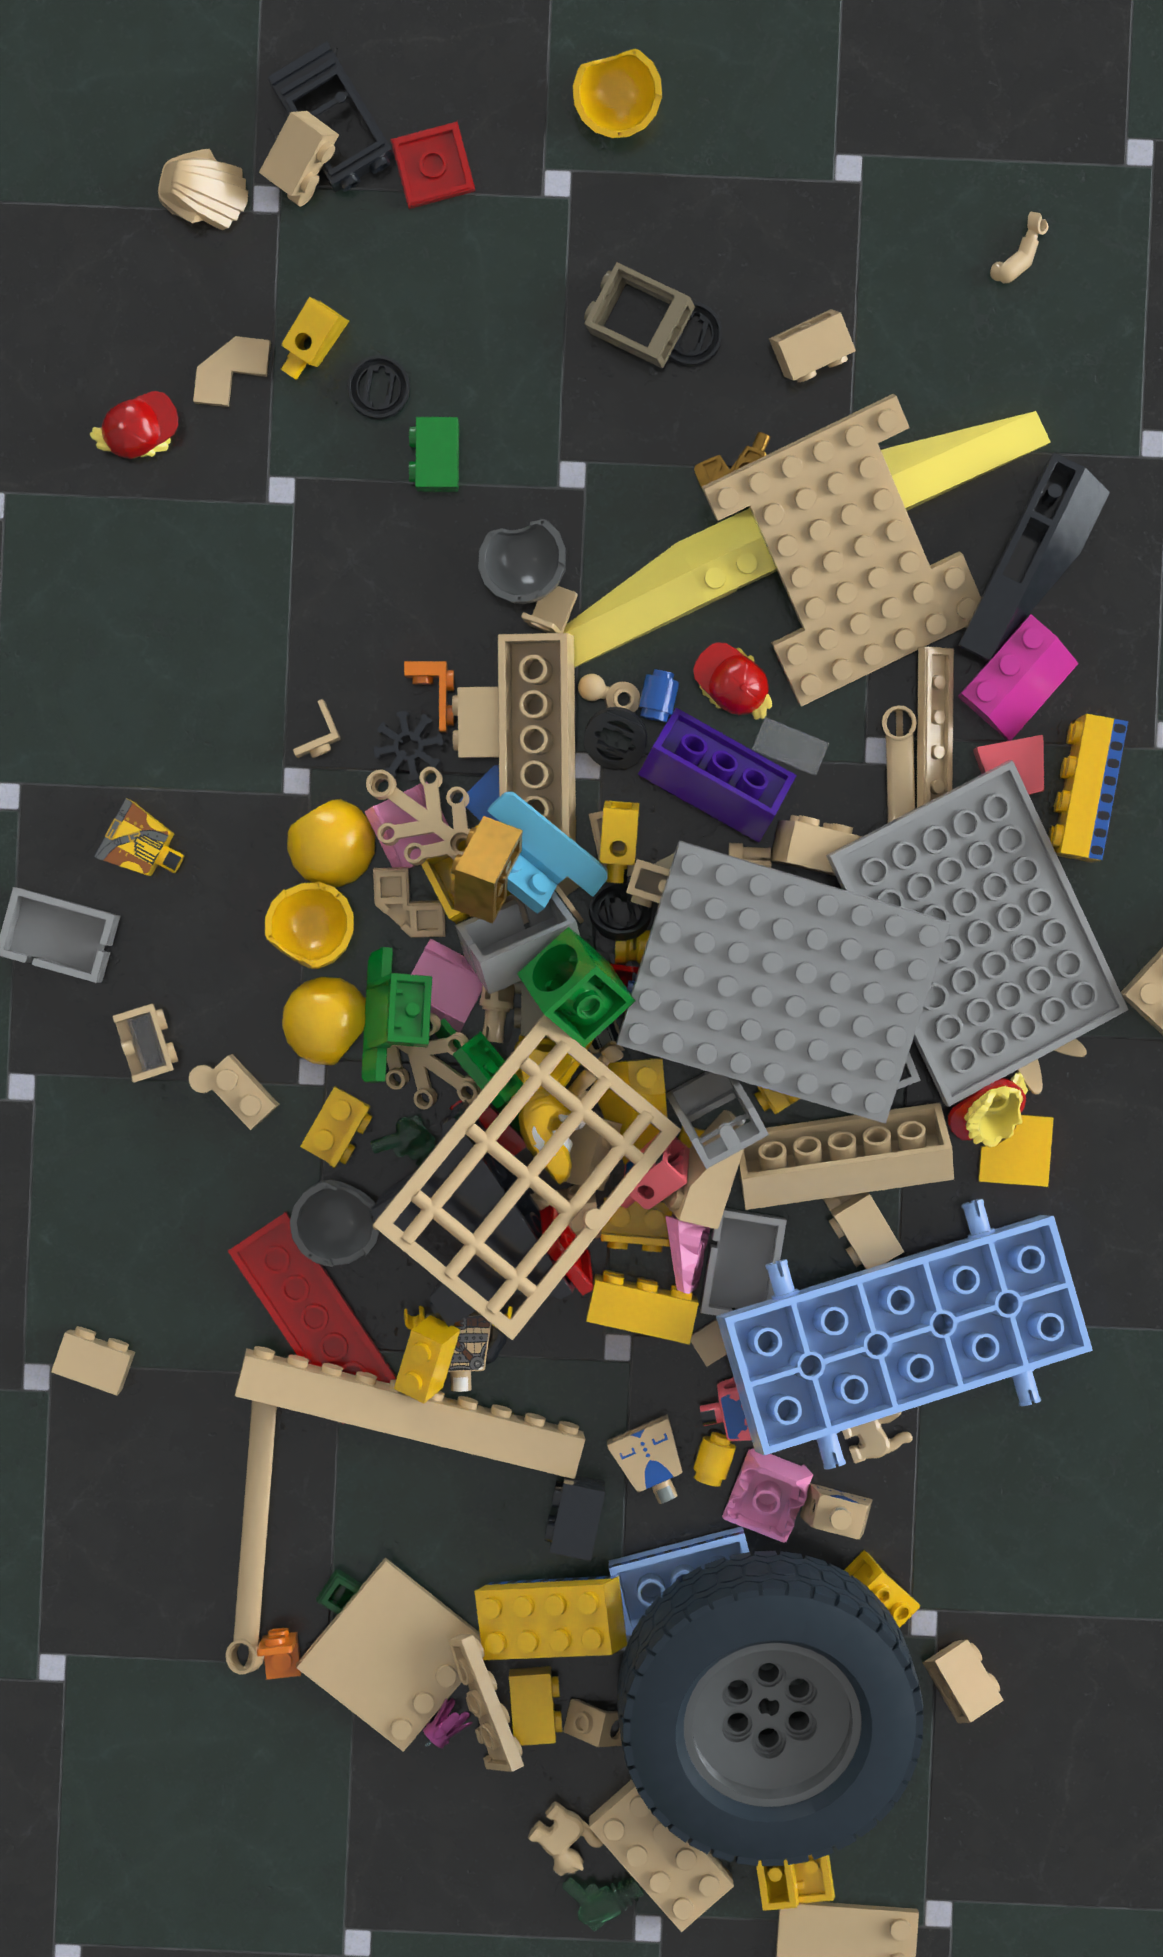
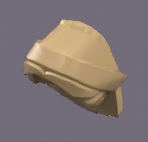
M201 149L174 157L165 163L159 181L158 198L162 205L174 215L191 223L205 221L218 229L225 230L230 227L232 221H237L240 212H244L248 202V190H246V179L242 176V168L216 161L210 149Z

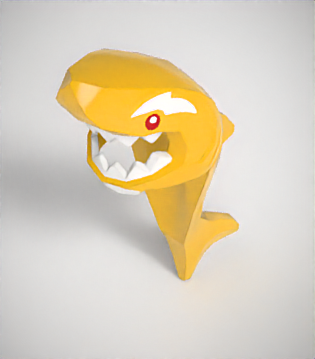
M593 1040L585 1047L587 1051L591 1046ZM535 1048L529 1055V1058L539 1065L549 1052H542ZM567 1053L550 1075L562 1086L566 1087L580 1064ZM521 1070L523 1083H525L530 1076ZM542 1086L538 1088L519 1112L520 1133L527 1149L534 1157L571 1113L567 1107ZM582 1121L575 1130L582 1129L587 1124ZM569 1138L544 1168L558 1184L567 1181L571 1174L570 1150L573 1143Z

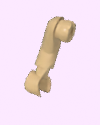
M1029 213L1028 231L1021 240L1019 250L1004 263L999 261L992 265L990 274L993 280L1001 281L1003 284L1010 283L1032 265L1039 243L1037 241L1038 235H1044L1049 227L1047 221L1042 219L1040 213Z
M609 1041L600 1050L602 1055L598 1060L607 1067L609 1063L622 1059L624 1054L621 1051L625 1049L617 1045L616 1041ZM584 1069L570 1085L568 1091L581 1101L588 1092L586 1089L597 1078L587 1069Z

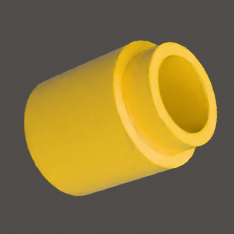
M712 1432L711 1436H703L693 1467L696 1471L694 1478L697 1481L706 1485L720 1487L722 1480H726L736 1450V1446L727 1440L726 1435Z

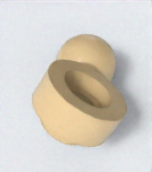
M587 674L579 681V694L587 701H597L601 698L604 699L607 708L622 707L632 712H635L639 707L640 693L629 682H617L609 687L605 685L604 680L597 674ZM622 692L627 693L629 696V702L625 706L620 705L617 701L618 695Z

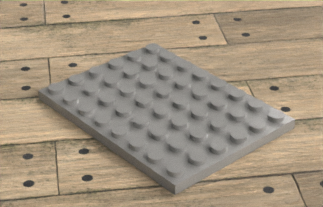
M1012 760L1002 763L826 855L843 890L951 923L913 1038L946 1106L959 1102L985 1086L1013 1073L1129 1010Z
M679 840L631 992L632 997L636 1001L626 1009L616 1044L886 1124L951 923Z

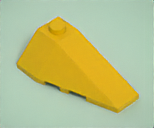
M661 1057L616 1061L607 1065L613 1073L667 1117L663 1059ZM609 1088L598 1101L605 1119L622 1124L621 1135L624 1134L639 1115L637 1111ZM650 1123L633 1145L641 1150L660 1131ZM623 1156L622 1160L626 1165L629 1159Z

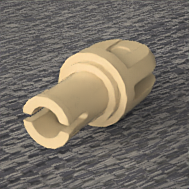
M515 984L492 994H489L482 985L479 1005L483 1006L482 1009H485L482 1034L489 1042L503 1043L506 1012H510V1009L514 1007Z

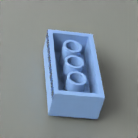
M740 1526L609 1560L610 1575H619L626 1636L632 1635L634 1628L642 1615H645L648 1607L658 1596L662 1597V1592L678 1579L682 1582L684 1575L700 1566L702 1569H705V1564L724 1557L727 1561L730 1560L729 1556L749 1552L743 1527Z

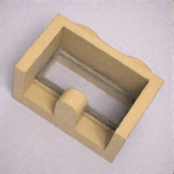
M149 1004L113 1016L132 1074L133 1083L174 1070L172 1063L178 1062L173 1042L165 1043L162 1030L167 1029L168 1026L162 1009L155 1010L154 1004Z

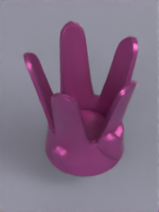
M451 1698L449 1701L445 1699L434 1720L427 1723L423 1729L424 1734L429 1739L425 1744L426 1747L433 1743L437 1747L443 1748L449 1743V1739L472 1724V1722H468L461 1726L470 1717L468 1712H464L461 1715L455 1712L448 1717L455 1705L454 1698Z

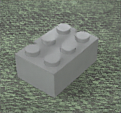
M13 887L0 933V956L23 963H32L34 966L91 982L102 983L110 952L104 951L105 945H113L120 915L23 888Z
M555 891L546 907L538 914L524 904L530 925L527 929L524 927L516 900L503 904L493 924L473 917L455 925L464 957L475 974L477 973L479 980L489 994L503 990L521 981L517 973L568 926L580 936L576 920Z
M731 1208L724 1209L718 1230L712 1228L711 1238L713 1241H717V1245L710 1244L699 1307L700 1313L717 1316L733 1311L732 1308L740 1309L772 1299L771 1296L774 1295V1291L765 1265L769 1263L774 1264L775 1261L781 1259L787 1222L785 1217Z

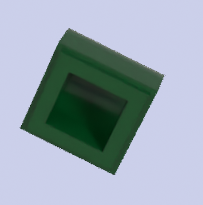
M336 1569L316 1598L317 1603L339 1614L352 1596L358 1592L362 1584L347 1573Z

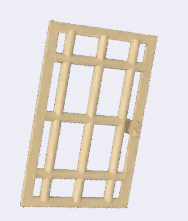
M543 1014L372 1226L508 1338L513 1340L681 1129ZM547 1036L556 1045L544 1060L537 1065L529 1058V1055L542 1039ZM567 1053L597 1078V1081L581 1101L550 1075ZM520 1068L530 1077L488 1129L483 1131L475 1122ZM542 1086L567 1107L571 1113L530 1164L525 1166L496 1140L538 1088ZM608 1088L639 1113L623 1135L592 1111V1108ZM583 1121L613 1147L571 1200L567 1201L538 1175ZM651 1123L660 1133L642 1153L633 1144ZM466 1134L475 1142V1145L432 1198H429L420 1189ZM489 1153L518 1179L476 1231L472 1233L442 1207L482 1157ZM623 1156H625L634 1164L599 1209L591 1208L585 1212L583 1216L585 1224L583 1229L537 1286L526 1277ZM531 1188L555 1208L559 1215L518 1266L514 1268L484 1242L525 1191ZM412 1201L421 1211L403 1232L393 1223ZM432 1219L464 1244L447 1267L415 1242ZM475 1254L506 1279L489 1302L458 1277V1274ZM518 1289L527 1296V1299L511 1319H508L500 1310Z

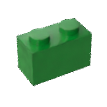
M416 417V426H410L409 446L416 448V461H409V482H415L417 492H459L458 417Z

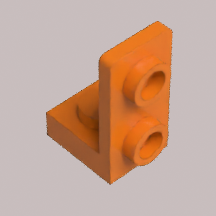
M404 661V676L412 678V684L431 685L433 684V678H439L440 734H448V726H454L452 705H448V691H454V670H448L446 661Z
M276 1628L269 1630L268 1635H263L257 1647V1656H264L266 1680L301 1676L302 1672L296 1668V1663L301 1659L298 1632L289 1633L288 1628Z

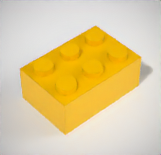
M604 1270L603 1275L595 1274L586 1322L690 1345L699 1302L697 1296H694L692 1292L687 1294L678 1291L676 1285H672L671 1290L658 1288V1282L638 1277L637 1283L624 1280V1274Z

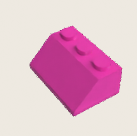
M1029 615L957 697L1007 741H1011L1079 663L1056 635L1033 615Z

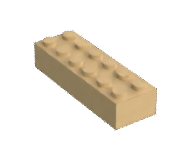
M569 633L498 634L499 794L501 796L505 792L516 793L576 842L574 636Z
M940 1103L892 1109L889 1112L886 1124L858 1115L768 1127L766 1128L768 1136L744 1148L738 1166L745 1210L954 1180L952 1145Z

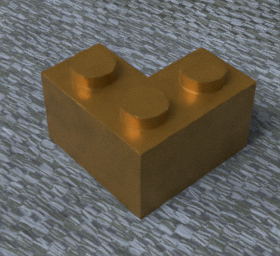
M483 816L477 828L472 827L465 843L466 849L463 855L457 854L451 868V874L455 875L451 886V894L454 895V910L492 924L494 923L507 898L508 876L522 851L523 830Z

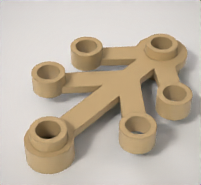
M426 767L419 776L420 782L424 786L427 810L396 787V780L389 772L385 770L373 771L366 780L368 792L376 799H389L417 820L397 825L392 823L382 824L377 831V836L382 843L392 846L403 838L432 833L445 840L423 846L415 842L407 845L404 850V857L410 864L415 866L423 864L429 858L449 855L454 860L457 854L463 855L464 851H459L458 846L460 842L467 839L470 831L466 814L469 795L463 788L458 786L452 787L446 795V800L452 807L454 828L452 829L443 822L439 787L442 784L443 778L436 768ZM435 773L436 780L431 784H427V775ZM387 781L389 784L388 789L384 792H379V784ZM456 793H463L462 801L457 804L453 803V796ZM388 829H393L394 836L389 840H385L384 832ZM414 849H420V857L412 860L410 857L411 852Z
M430 1013L433 1029L429 1030V1036L437 1032L441 1026L439 1017L434 1013ZM456 1032L447 1038L429 1040L427 1048L392 1045L390 1048H387V1063L390 1070L386 1074L387 1085L394 1090H398L409 1082V1073L403 1068L399 1052V1049L408 1054L418 1090L415 1092L413 1099L415 1105L420 1109H428L437 1101V1093L431 1086L427 1069L456 1088L459 1098L462 1101L467 1100L469 1104L481 1092L480 1087L469 1074L464 1077L434 1055L446 1052L453 1055L458 1050L453 1045V1039L458 1040L461 1047L469 1041L463 1033ZM394 1073L401 1077V1083L394 1079ZM465 1086H469L473 1090V1096L466 1091ZM422 1093L428 1095L429 1102H425L422 1099Z

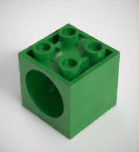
M569 926L517 973L543 1014L584 1048L636 1001L610 963Z

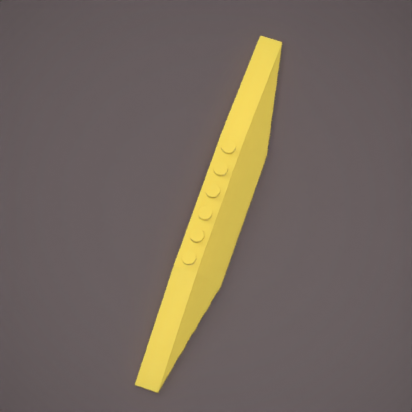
M1034 411L882 449L881 452L905 509L908 511L1051 442L1037 412ZM750 508L675 543L567 623L563 633H569L574 636V668L776 572L775 564Z

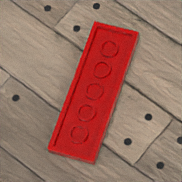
M287 1211L228 1250L296 1355L307 1358L309 1360L308 1364L322 1367L323 1363H330L342 1367V1372L356 1375L358 1371L371 1373L377 1376V1381L389 1384L391 1380L397 1379L323 1265L313 1262L300 1252L292 1239L291 1217Z

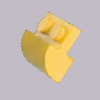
M808 1855V1862L788 1865V1861L784 1860V1866H762L761 1860L758 1861V1866L756 1867L763 1911L797 1908L800 1903L833 1901L835 1892L829 1855L815 1860L812 1855Z

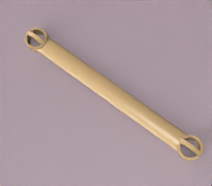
M900 705L888 709L882 719L883 731L886 734L888 823L916 809L914 732L917 721L911 709ZM894 711H896V736L892 735L887 728V718ZM903 711L907 712L912 720L909 733L903 736Z
M252 1401L234 1640L226 1651V1662L229 1668L237 1674H247L259 1669L264 1660V1656H257V1647L259 1645L277 1406ZM241 1643L249 1648L245 1666L239 1662L237 1657L238 1647Z

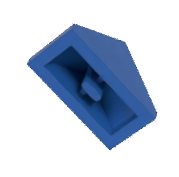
M494 765L467 792L469 803L466 808L480 821L483 816L499 821L487 811L490 805L500 797L499 765Z

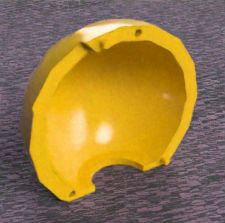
M638 49L628 50L615 56L584 63L578 68L573 83L574 105L581 120L595 133L610 138L630 137L644 130L657 115L662 99L661 78L654 63Z
M335 799L317 807L290 826L288 830L287 851L293 867L305 880L312 883H318L319 881L339 888L356 881L368 869L375 854V834L368 818L357 806L342 799Z
M319 881L318 883H301L287 890L284 889L271 902L265 916V936L267 940L289 958L311 969H319L334 963L347 950L354 931V916L347 898L335 887Z
M319 977L305 981L291 993L283 1009L282 1027L287 1043L298 1056L313 1064H337L364 1031L366 998L356 986L341 978Z

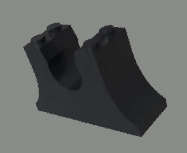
M467 1100L456 1105L443 1123L442 1138L468 1108L469 1103ZM478 1118L475 1124L483 1131H486V1128ZM465 1134L420 1190L429 1198H432L475 1145V1142ZM486 1153L442 1208L470 1232L474 1233L518 1178L489 1153ZM414 1173L381 1194L370 1211L373 1223ZM527 1190L484 1242L514 1268L518 1266L542 1236L540 1208ZM411 1201L393 1224L404 1232L421 1209ZM546 1252L526 1278L537 1286L555 1264V1261ZM476 1254L458 1274L462 1281L488 1302L506 1281L504 1277ZM565 1275L549 1296L561 1300L573 1293L575 1286ZM438 1281L429 1297L433 1313L438 1319H443L448 1327L476 1311L440 1281ZM517 1289L512 1296L523 1293Z

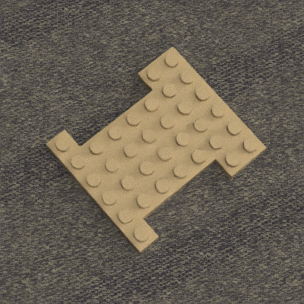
M894 394L702 486L712 512L718 521L748 506L752 512L802 625V628L771 642L800 706H804L917 651L918 647H925L968 626L981 599L965 558L960 551L929 565L878 445V443L910 428L898 398Z

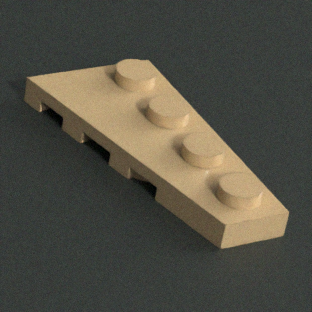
M460 1634L449 1639L460 1681L466 1686L469 1685L470 1691L466 1697L468 1709L478 1718L480 1726L475 1729L478 1743H484L489 1755L483 1758L486 1769L513 1772L523 1767L521 1744L511 1733L508 1725L510 1722L509 1713L505 1706L499 1702L495 1692L497 1690V1683L493 1674L487 1671L483 1661L485 1656L484 1649L480 1641L474 1638L473 1634Z

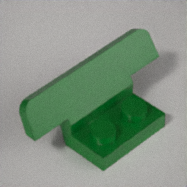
M382 947L372 952L368 959L362 1079L369 1083L386 1081L387 1048H390L392 1045L427 1048L429 1045L432 976L392 973L393 948Z
M445 1018L440 1020V1029L435 1032L438 1039L447 1038L456 1033ZM481 1031L462 1047L458 1040L453 1039V1045L458 1050L452 1056L482 1090L505 1060ZM516 1074L511 1077L491 1102L499 1113H501L511 1100V1097L523 1085V1082ZM519 1113L510 1123L517 1132L520 1131Z

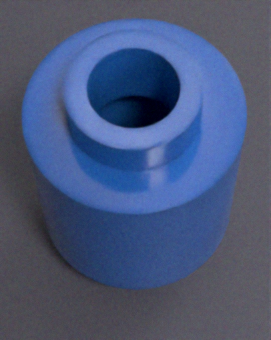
M654 669L653 675L645 676L639 708L642 709L640 717L667 723L668 716L673 714L680 683L673 680V673Z

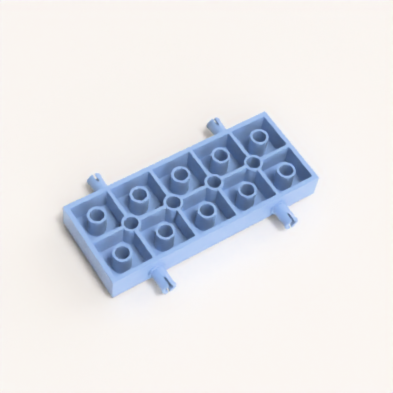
M983 1198L972 1200L971 1203L961 1204L970 1230V1234L967 1235L968 1238L801 1290L794 1289L787 1259L775 1261L774 1264H766L765 1267L768 1270L774 1295L771 1296L772 1299L716 1316L755 1452L768 1455L811 1440H817L824 1464L823 1467L827 1470L836 1468V1464L838 1466L846 1464L837 1437V1433L986 1384L1012 1377L1019 1399V1406L1032 1405V1401L1034 1403L1040 1402L1041 1397L1039 1396L1032 1371L1036 1368L1093 1351L1054 1216L1039 1215L994 1229L990 1228Z

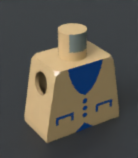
M667 1414L607 1440L609 1451L637 1492L652 1487L659 1504L668 1502L678 1496L671 1478L680 1475L682 1468Z
M810 1483L800 1517L812 1528L860 1540L865 1531L872 1499Z

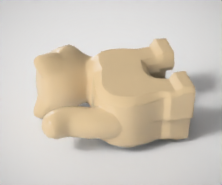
M902 1412L842 1431L845 1440L854 1436H858L860 1439L858 1445L849 1447L854 1463L865 1461L868 1458H880L885 1454L895 1451L902 1444L910 1443L913 1440V1436L909 1432L898 1433L889 1439L881 1427V1424L892 1422Z
M554 1801L545 1812L548 1819L554 1820V1824L551 1827H547L538 1820L530 1830L528 1839L532 1842H538L553 1857V1870L560 1876L575 1874L578 1870L583 1871L582 1864L584 1860L570 1846L580 1836H583L591 1847L600 1848L603 1843L578 1814L565 1809L560 1803Z

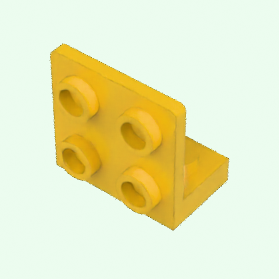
M865 1550L844 1570L850 1576H854L866 1585L889 1610L899 1628L920 1608L919 1603L892 1580Z

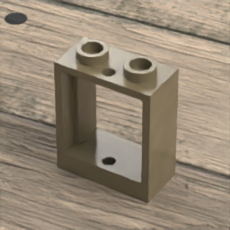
M616 262L613 270L607 271L600 286L602 291L596 302L592 301L589 304L584 315V325L590 334L663 368L695 306L689 296ZM626 284L670 304L648 347L604 327Z

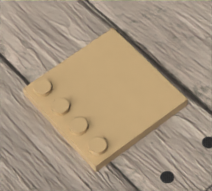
M384 1558L358 1592L342 1608L343 1610L337 1614L296 1663V1668L404 1752L441 1708L445 1699H448L462 1683L456 1668L449 1639L460 1634H473L474 1638H477L480 1643L481 1640L479 1631L387 1558Z
M830 1902L800 1903L797 1908L779 1909L776 1957H916L919 1912L918 1909Z

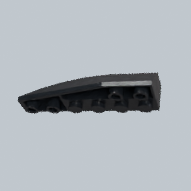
M1055 452L1047 461L960 640L959 647L990 661L1081 553L1110 493L1085 467Z

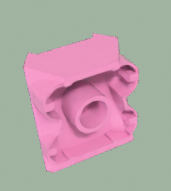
M418 784L403 792L427 810L424 786L422 784ZM389 799L364 811L376 836L378 828L384 823L397 825L417 821ZM442 813L443 822L448 825V823H447V821H446V819H445V817H444V815H443V813ZM388 829L384 832L385 840H389L394 836L393 829ZM435 833L403 838L392 846L385 845L379 840L392 868L409 867V869L415 865L410 864L404 857V850L407 845L415 842L423 846L445 841ZM418 848L414 849L410 854L411 859H418L421 855V850Z
M430 939L411 975L432 976L430 1013L436 1014L440 1020L445 1018L453 1029L461 1032L482 993L483 984L463 955Z
M673 1214V1216H666L676 1287L678 1291L690 1294L699 1285L710 1228L680 1221Z
M754 1448L749 1449L722 1517L724 1520L785 1543L793 1530L799 1509L805 1503L813 1474L805 1465L800 1466L775 1455H762L755 1452Z

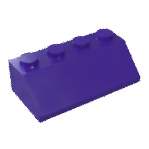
M675 708L638 775L757 842H760L797 776L678 708Z

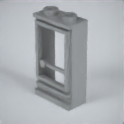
M706 1071L666 1093L670 1104L706 1169L769 1135L755 1107L738 1080ZM737 1098L745 1114L737 1116L729 1123L721 1124L718 1129L699 1138L691 1122ZM749 1118L750 1122L744 1124L746 1122V1119ZM735 1125L740 1126L735 1130L733 1129V1126ZM718 1134L721 1135L720 1138L703 1146L702 1143H704L705 1141L715 1137Z

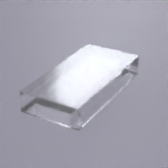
M765 717L751 750L816 776L829 743Z

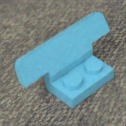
M505 792L490 805L487 811L504 824L523 830L522 851L508 876L507 890L538 914L546 907L557 885L567 876L592 897L606 882L608 871L603 864L516 793Z

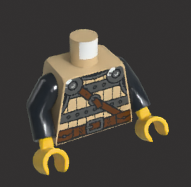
M419 1306V1315L410 1316L407 1308L404 1309L405 1325L410 1332L429 1315L436 1316L434 1313H427L425 1316L423 1306ZM509 1306L508 1312L504 1314L508 1319L512 1317L513 1309L511 1306ZM473 1312L452 1325L460 1329V1333L448 1369L451 1379V1391H471V1371H484L486 1364H490L497 1359L507 1342V1336L478 1312Z

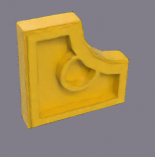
M1021 1115L1023 1122L1022 1124L1015 1125L1014 1134L1011 1138L1001 1140L995 1147L980 1146L978 1181L1048 1187L1054 1118Z

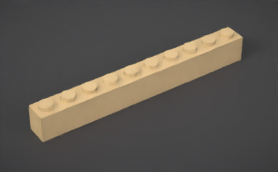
M255 1346L254 1350L246 1348L236 1387V1397L575 1479L585 1443L584 1433L579 1430V1426L566 1421H559L558 1425L545 1422V1417L534 1413H526L525 1417L512 1414L510 1408L501 1405H492L491 1408L479 1406L477 1400L469 1397L459 1396L458 1400L444 1397L445 1393L442 1391L436 1393L423 1404L395 1390L396 1380H391L389 1384L377 1381V1376L371 1373L358 1371L356 1375L342 1372L343 1368L338 1365L323 1363L322 1367L308 1364L309 1360L302 1356L289 1355L288 1358L274 1355L275 1351L260 1346Z

